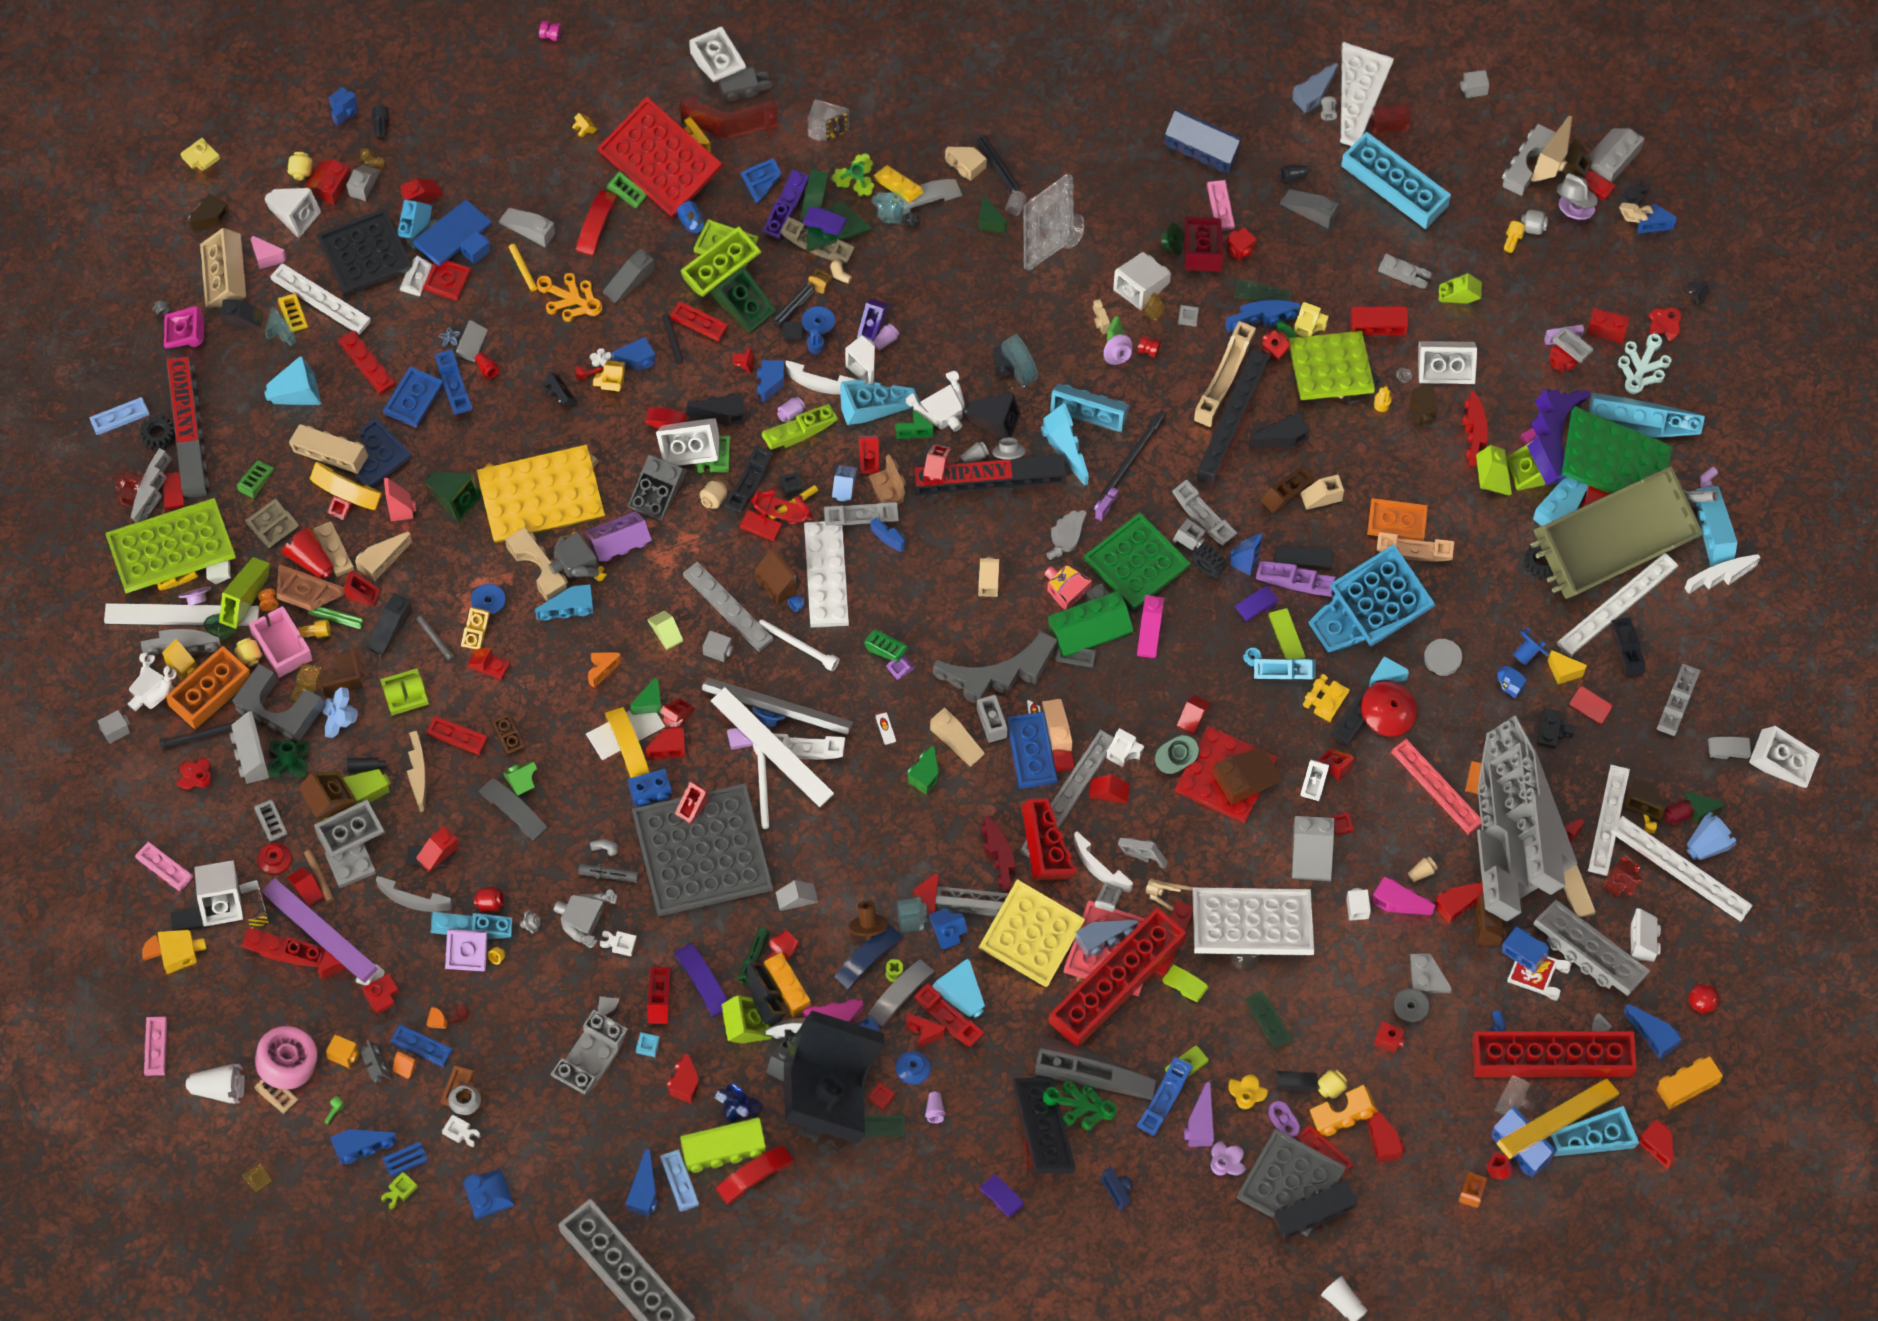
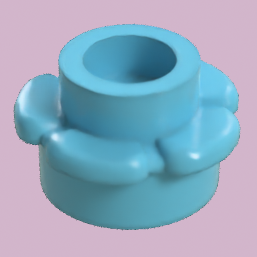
M1249 648L1243 656L1244 661L1250 666H1254V659H1262L1261 652L1257 648Z

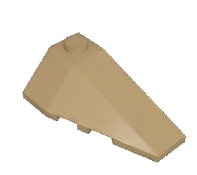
M1571 116L1567 117L1540 153L1531 181L1535 182L1555 177L1559 170H1564L1567 164L1565 158L1568 151L1572 122Z

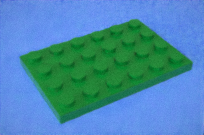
M1574 407L1571 411L1562 475L1612 494L1668 468L1672 445Z

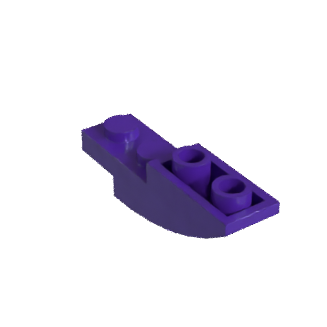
M792 169L779 200L777 199L767 220L763 233L778 239L781 238L782 234L780 231L788 217L793 219L803 199V192L808 184L809 175Z

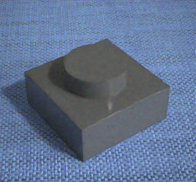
M1102 584L1085 591L1088 601L1108 594Z

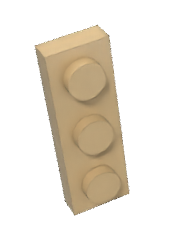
M330 521L315 527L314 532L334 566L333 571L336 577L354 570L332 522Z

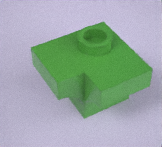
M528 761L522 765H512L503 772L513 793L517 796L535 787L532 782V774L537 768L533 761Z

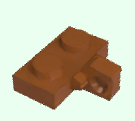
M454 1065L442 1095L441 1104L450 1106L448 1100L450 1092L460 1085H468L479 1091L482 1098V1089L474 1087L475 1084L471 1082L474 1076L472 1070ZM464 1088L457 1093L456 1100L461 1104L464 1100L469 1101V1098L472 1097V1091Z

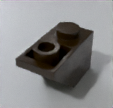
M1574 139L1567 151L1565 158L1567 164L1563 172L1566 175L1570 173L1575 176L1584 177L1592 161L1587 150L1578 139Z
M208 194L205 199L203 198L200 201L195 212L189 215L188 224L190 230L198 231L219 226L229 214L227 203Z

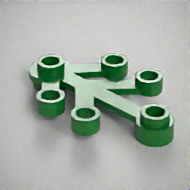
M1065 1081L1062 1091L1065 1094H1071L1075 1099L1061 1096L1059 1090L1054 1087L1047 1088L1043 1094V1100L1049 1106L1059 1103L1077 1108L1064 1115V1124L1072 1126L1077 1118L1088 1111L1096 1113L1091 1117L1086 1116L1083 1119L1081 1126L1085 1130H1091L1095 1123L1103 1118L1112 1120L1117 1114L1116 1105L1111 1101L1103 1102L1089 1085L1083 1086L1079 1092L1073 1082ZM1087 1099H1091L1095 1104L1090 1103Z

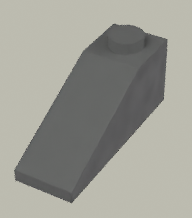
M1292 189L1288 190L1280 203L1326 228H1329L1336 218L1339 206L1338 203L1322 195Z
M638 250L626 261L603 290L602 294L616 305L655 271L654 259L644 250Z

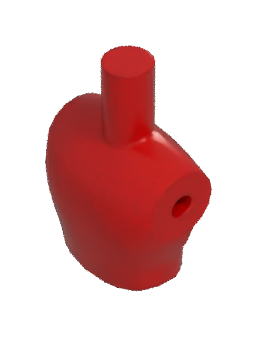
M784 930L769 942L768 945L773 952L765 961L779 953L783 954L786 961L789 960L800 943L787 930Z

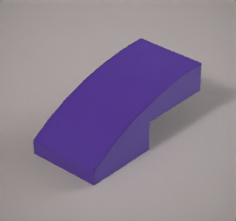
M811 206L803 220L806 226L821 228L824 233L835 235L841 234L847 221L846 218Z
M1266 586L1241 601L1235 607L1245 621L1249 622L1260 612L1263 611L1265 613L1278 603L1279 600L1271 589Z
M995 1174L980 1187L981 1191L994 1201L996 1207L1009 1218L1024 1205V1202Z

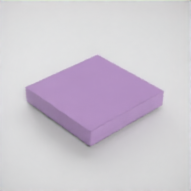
M448 929L445 969L485 971L488 931Z

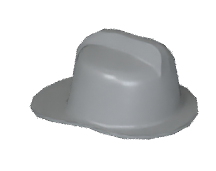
M1568 173L1564 182L1557 186V192L1561 196L1580 207L1592 208L1597 204L1596 196L1588 190L1587 181L1583 177Z

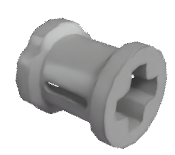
M1324 97L1321 99V106L1323 107L1321 118L1323 120L1331 121L1337 118V112L1335 111L1337 101L1334 97Z

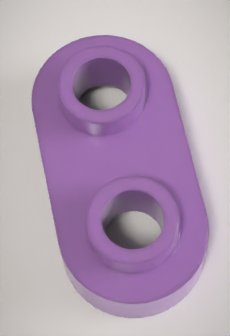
M1281 1101L1272 1103L1268 1114L1276 1129L1291 1138H1295L1299 1133V1123L1289 1107ZM1280 1111L1282 1115L1277 1116L1275 1112ZM1291 1128L1292 1132H1287L1285 1129Z

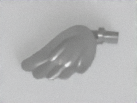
M1071 511L1069 515L1066 514L1057 521L1056 526L1051 529V538L1055 545L1054 550L1046 553L1049 560L1057 556L1060 557L1063 552H1071L1076 548L1087 515L1086 511Z

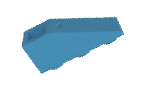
M590 585L570 587L535 609L536 620L547 621L551 618H568L575 615L587 616L592 614L593 604Z

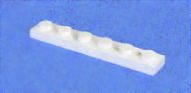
M281 264L271 275L272 281L291 293H296L299 298L352 331L354 330L359 335L371 322L368 316L284 264Z
M1614 765L1610 766L1588 867L1589 872L1606 876L1608 874L1616 837L1610 832L1620 818L1630 769Z

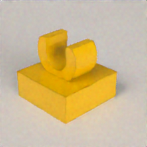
M578 113L574 117L577 123L572 128L578 130L581 127V131L578 133L579 136L584 137L587 132L593 134L597 130L596 126L587 116Z

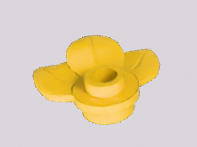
M1253 1074L1246 1075L1242 1081L1235 1079L1229 1081V1092L1236 1097V1102L1242 1109H1250L1255 1102L1263 1101L1267 1097L1268 1089L1259 1087L1258 1078Z

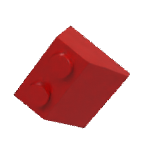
M334 159L319 162L303 188L311 189L315 198L335 205L350 179V166Z

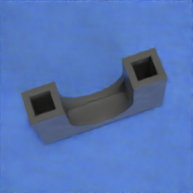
M258 664L232 700L236 706V711L242 715L252 711L255 722L259 724L262 722L271 731H279L286 739L290 741L294 739L299 742L325 707L322 698L305 689L289 710L282 713L267 711L264 709L265 700L279 680L273 671Z

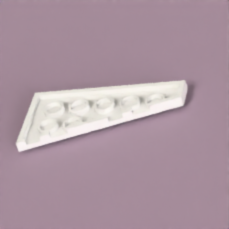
M1345 42L1342 43L1341 143L1352 146L1365 132L1393 64V58Z

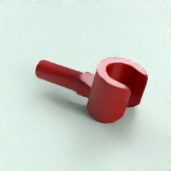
M578 366L575 369V375L579 380H584L588 375L602 372V368L585 370L583 366Z

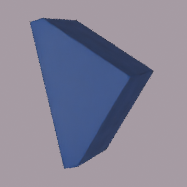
M1654 203L1651 207L1653 214H1646L1648 217L1646 221L1640 220L1637 231L1638 233L1673 230L1676 217Z

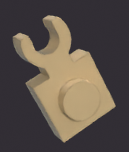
M1098 299L1093 301L1094 306L1092 307L1097 316L1094 318L1097 329L1100 328L1103 335L1108 333L1110 322L1101 300Z

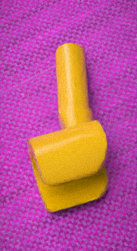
M1643 814L1645 819L1644 831L1655 834L1657 823L1650 822L1649 816Z

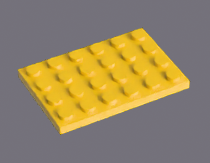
M587 445L476 470L494 543L506 541L507 537L524 527L528 533L536 534L605 517Z

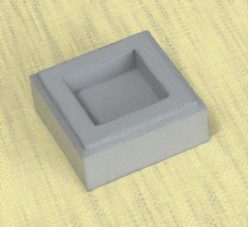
M1181 305L1178 324L1197 326L1199 307Z

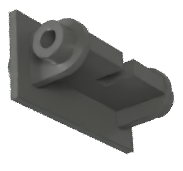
M368 1040V1045L362 1046L360 1053L365 1065L373 1063L372 1066L367 1068L371 1080L377 1084L382 1081L383 1077L391 1079L389 1074L390 1067L383 1059L381 1046Z

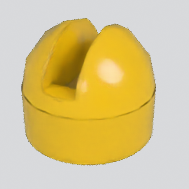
M495 947L488 952V959L493 964H499L505 958L504 950L499 947Z

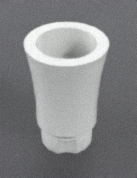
M1343 1276L1339 1277L1321 1294L1350 1321H1358L1367 1312V1309L1350 1289Z

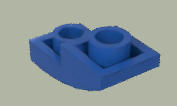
M877 517L871 520V530L881 541L895 550L901 552L904 550L905 538L901 532H897L894 527L888 530L886 524L880 522Z

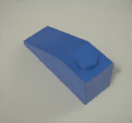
M1259 533L1240 542L1237 548L1234 547L1229 555V558H1231L1230 566L1251 575L1259 561L1263 534Z
M1630 1004L1626 1005L1623 1014L1659 1059L1679 1047L1682 1040L1681 1036L1670 1024Z
M646 1149L626 1202V1210L650 1218L651 1212H655L657 1209L658 1200H656L650 1150Z

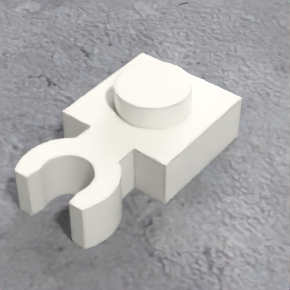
M603 931V937H607L609 940L606 942L600 941L601 947L608 948L612 946V952L632 956L637 939L635 935L617 931L616 936H612L610 932Z
M454 1115L450 1117L442 1130L443 1135L458 1143L465 1139L466 1143L471 1147H474L475 1143L470 1140V1137H480V1133L477 1130H468L470 1128L469 1123Z

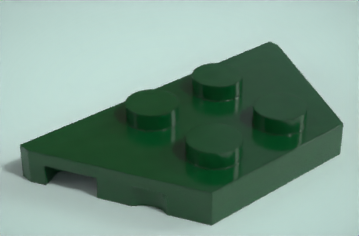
M843 202L821 208L846 218L847 221L840 235L824 233L821 228L808 226L806 251L810 252L834 244L837 240L843 241L870 232L872 228Z

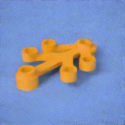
M567 273L564 276V282L568 285L570 292L552 285L551 279L547 276L538 278L537 288L543 293L551 292L564 298L561 301L547 303L546 310L549 314H555L558 309L576 304L581 307L573 310L565 309L562 312L564 321L570 322L575 316L582 314L597 316L601 313L602 303L593 297L589 281L585 280L580 284V289L586 296L585 300L579 296L575 284V276L572 273Z

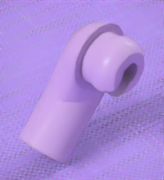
M1711 467L1700 476V488L1714 487L1711 479L1718 474L1714 467Z

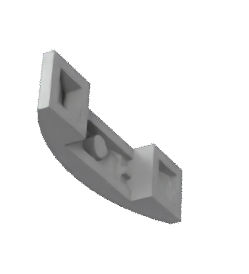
M944 179L919 185L922 187L923 194L911 203L898 195L889 199L887 203L893 217L910 213L913 207L942 198L945 201L962 196L956 179Z
M1187 479L1172 491L1189 516L1201 528L1206 530V533L1215 541L1224 545L1237 535V532L1226 520L1222 521L1198 496L1199 492Z
M897 502L824 507L825 526L871 524V520L876 517L880 522L898 521Z
M380 876L376 878L378 888L391 900L405 907L426 912L447 911L453 907L452 899L432 893L430 899L397 890L396 881Z
M921 959L915 962L885 991L869 1011L868 1016L872 1015L877 1024L883 1028L896 1014V1010L920 985L923 986L935 971Z

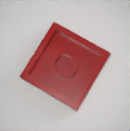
M448 260L440 267L434 262L423 290L458 301L472 270L470 267Z

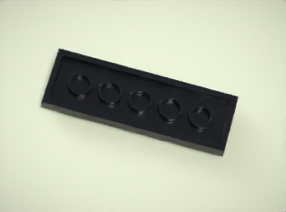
M1014 1078L1013 1087L1035 1174L1075 1173L1076 1166L1060 1104L1056 1103L1049 1106L1043 1100V1094L1049 1087L1055 1088L1053 1078Z

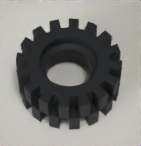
M156 414L153 419L149 416V421L145 419L143 421L144 425L141 424L140 434L144 445L148 446L150 450L154 447L155 451H158V448L165 450L164 446L169 448V443L173 444L176 438L172 421L168 417L164 418V415H160V418H158ZM162 428L165 430L164 435L161 437L151 436V432L154 429Z
M1201 544L1191 555L1192 563H1195L1194 566L1198 567L1200 572H1204L1203 574L1208 575L1210 578H1217L1227 567L1226 559L1222 557L1221 553L1217 552V549H1213L1211 545Z
M1530 546L1524 558L1525 571L1527 573L1530 571V576L1532 577L1535 574L1536 579H1539V576H1542V579H1545L1546 575L1548 577L1552 576L1553 572L1549 563L1541 566L1534 561L1536 554L1542 551L1541 546L1533 548Z

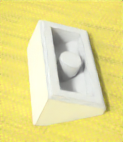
M417 256L411 261L412 267L406 273L399 290L420 296L433 265Z

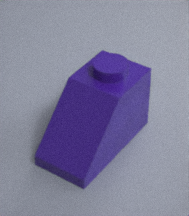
M873 298L866 302L857 338L863 335L872 342L875 340L884 323L889 303Z

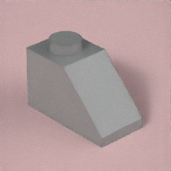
M361 165L354 169L347 183L349 196L366 201L380 170L366 165Z

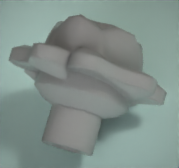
M531 910L524 912V920L520 921V927L526 928L533 934L538 931L540 917L536 913H532Z

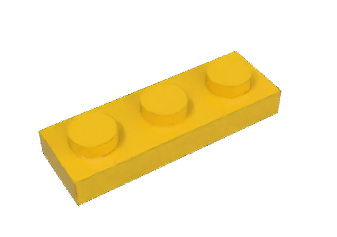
M888 165L874 175L875 181L909 203L923 194L922 187Z

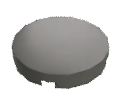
M1447 639L1432 641L1424 652V663L1427 669L1440 676H1448L1455 673L1462 662V652L1459 646Z

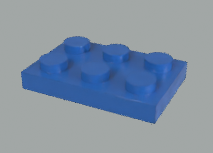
M410 366L385 406L384 414L417 428L442 388L443 381Z

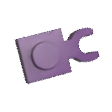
M1112 487L1107 496L1105 495L1102 501L1099 500L1094 508L1096 510V519L1102 522L1111 509V505L1117 499L1119 490Z

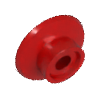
M271 843L264 846L257 855L259 869L268 875L282 874L290 867L292 862L290 850L280 843Z

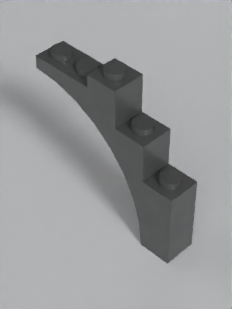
M1040 631L1034 641L1021 653L1007 661L986 667H961L936 660L933 665V674L940 680L951 682L956 688H963V696L971 703H977L978 699L985 698L991 686L997 692L1009 694L1018 676L1025 682L1037 683L1057 648V639Z

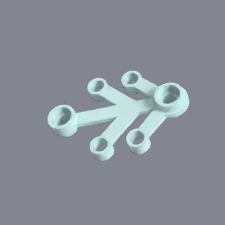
M1658 334L1648 336L1646 341L1647 349L1642 360H1640L1636 352V343L1632 341L1626 343L1625 352L1629 354L1637 371L1635 375L1632 373L1629 367L1630 359L1627 356L1619 358L1618 366L1622 368L1627 378L1625 388L1630 394H1638L1643 390V386L1655 382L1660 383L1664 380V372L1656 369L1668 368L1671 364V358L1664 355L1659 361L1649 363L1654 350H1658L1662 343V339ZM1656 370L1653 376L1642 378L1644 373Z

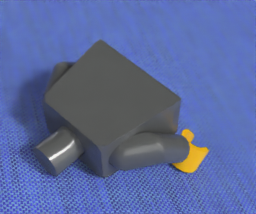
M577 531L572 532L571 535L561 536L554 547V559L556 561L549 564L553 574L563 570L568 577L588 576L594 577L598 581L604 580L607 574L602 573L604 567L596 568L597 557Z

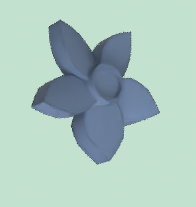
M448 327L446 333L439 334V337L444 339L443 347L449 343L457 346V338L460 337L461 332L452 331Z

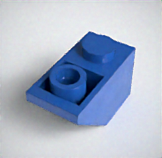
M761 361V367H758V379H761V384H757V395H761V402L767 401L784 386V361Z

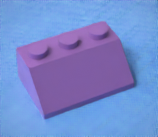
M636 511L583 532L599 562L608 561L617 554H626L632 548L644 547L647 545V542L652 541L645 520Z

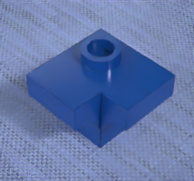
M342 87L329 97L330 107L333 109L331 111L332 118L336 125H340L358 111L356 95L352 91L348 92Z
M948 908L929 914L932 930L942 950L960 944L959 935L967 933L962 913L954 914Z

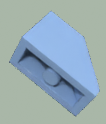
M839 465L834 476L832 497L839 501L851 500L858 468Z

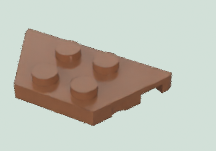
M283 565L278 566L277 599L312 611L345 593L342 586Z

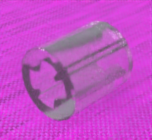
M1013 191L1005 210L1012 215H1020L1027 199L1025 194Z

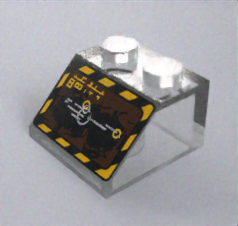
M814 100L808 116V137H812L815 140L828 141L849 131L850 115L848 108Z

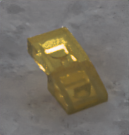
M302 663L296 678V686L290 697L291 703L295 704L305 689L312 693L315 692L321 668Z

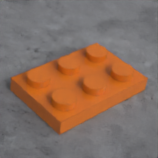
M1371 498L1367 535L1378 536L1379 532L1398 534L1397 538L1424 541L1428 505Z

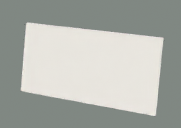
M631 710L626 712L638 741L665 727L657 713L633 715ZM608 722L586 733L602 760L620 751Z

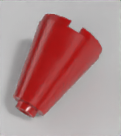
M306 527L292 537L293 541L291 544L287 543L282 549V553L287 558L319 579H327L334 572L331 560L310 527Z

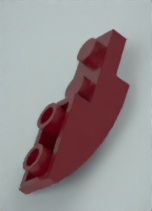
M987 815L984 816V823H980L981 834L986 836V841H983L984 852H988L989 859H994L995 870L999 869L1000 875L997 876L998 887H1002L1003 893H1009L1011 890L1009 875L1016 872L1014 856L1003 832Z

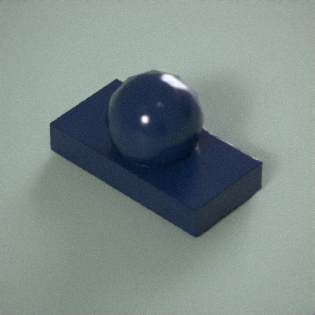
M1112 1167L1104 1170L1100 1179L1118 1210L1123 1211L1131 1201L1128 1194L1132 1192L1134 1184L1130 1177L1120 1176L1117 1178Z

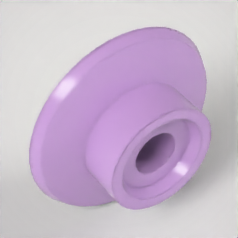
M1124 334L1111 338L1104 348L1105 361L1111 365L1126 362L1132 354V341Z
M211 587L190 590L179 594L178 597L186 598L188 605L198 604L207 600L205 592L211 590Z

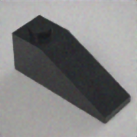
M396 593L392 595L384 607L368 641L367 649L384 656L413 611L410 600Z

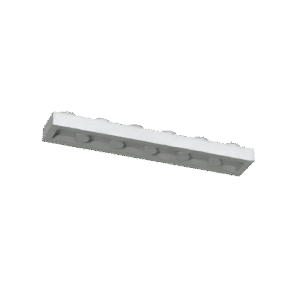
M698 562L683 572V576L758 652L773 641V637Z

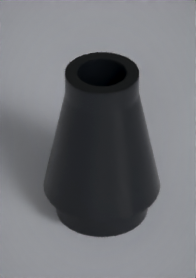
M1285 165L1280 169L1282 181H1287L1288 183L1309 174L1307 165Z

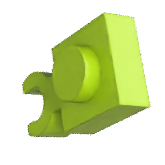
M402 1172L389 1185L391 1192L383 1194L381 1200L385 1202L389 1198L393 1201L389 1204V1208L393 1209L396 1207L399 1198L405 1201L418 1188V1185Z

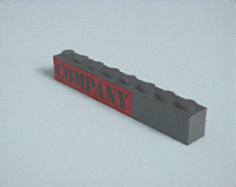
M189 356L166 359L184 499L206 496V488H210L209 479L204 474L208 470L206 460L202 458V455L206 454L204 444L200 442V439L204 438L202 427L199 428L198 425L202 421L200 411L197 412L196 409L200 405L198 395L194 393V390H198L196 379H193L192 374H196L194 363H190Z

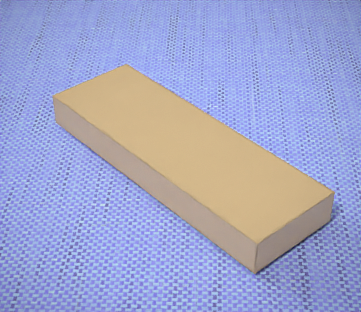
M1576 864L1564 872L1566 885L1564 890L1573 913L1580 918L1595 915L1596 911Z

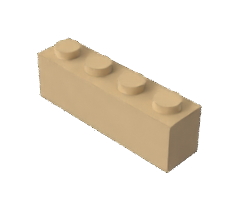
M299 424L289 441L295 453L357 474L368 458L363 444L348 441L342 436H333L327 431H318L312 426Z

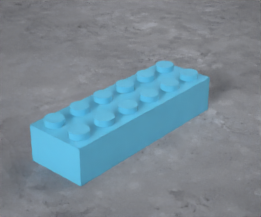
M1365 132L1343 154L1341 165L1343 168L1425 229L1449 206L1450 193L1368 132Z

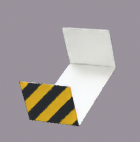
M257 880L239 885L241 894L257 889L260 890ZM267 914L248 920L250 928L269 924Z

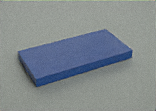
M465 200L416 238L413 244L440 267L461 250L460 243L476 231L480 234L492 226V221Z
M1037 712L1006 717L1019 789L1057 784L1045 713Z

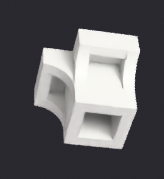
M1119 728L1112 744L1107 750L1106 758L1124 767L1130 759L1140 760L1143 755L1144 746L1136 742L1135 736Z

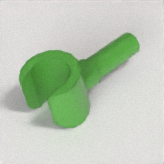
M335 1096L330 1102L334 1108L324 1122L326 1124H329L337 1111H341L344 1108V1102L339 1096Z

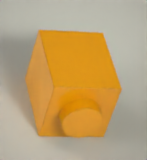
M334 1035L326 1050L329 1060L350 1068L352 1062H356L359 1056L356 1043Z

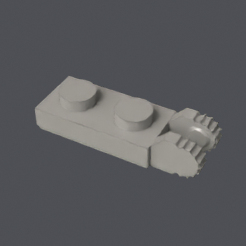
M1385 254L1378 268L1380 273L1422 289L1428 285L1427 281L1422 278L1429 280L1432 277L1430 271L1424 268L1419 269L1415 265Z

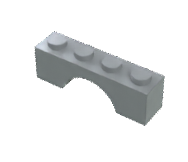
M1540 124L1536 126L1535 130H1530L1527 136L1528 141L1522 143L1519 155L1513 157L1510 164L1512 165L1511 168L1506 169L1502 176V179H1504L1503 187L1521 196L1524 194L1532 178V172L1527 167L1526 162L1534 156H1540V153L1556 132Z

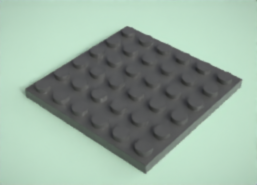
M746 783L708 791L707 805L691 824L675 814L682 798L632 809L658 917L773 891Z

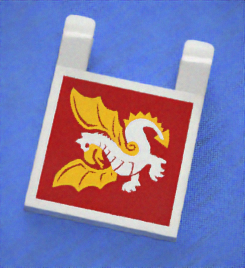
M1548 956L1538 970L1533 973L1515 961L1507 982L1543 994L1557 1001L1560 996V990L1555 987H1548L1555 968L1567 974L1570 971L1571 963Z

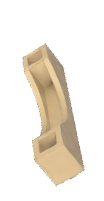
M1240 321L1238 322L1220 366L1198 403L1194 421L1212 427L1253 343L1255 327Z

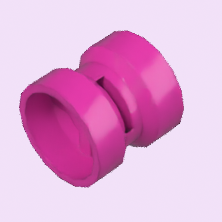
M543 20L539 30V37L558 41L561 34V24H550L549 21Z

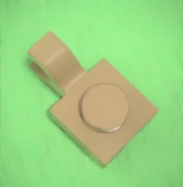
M1622 203L1619 207L1626 221L1639 223L1640 220H1648L1646 214H1653L1650 206L1639 208L1637 204Z

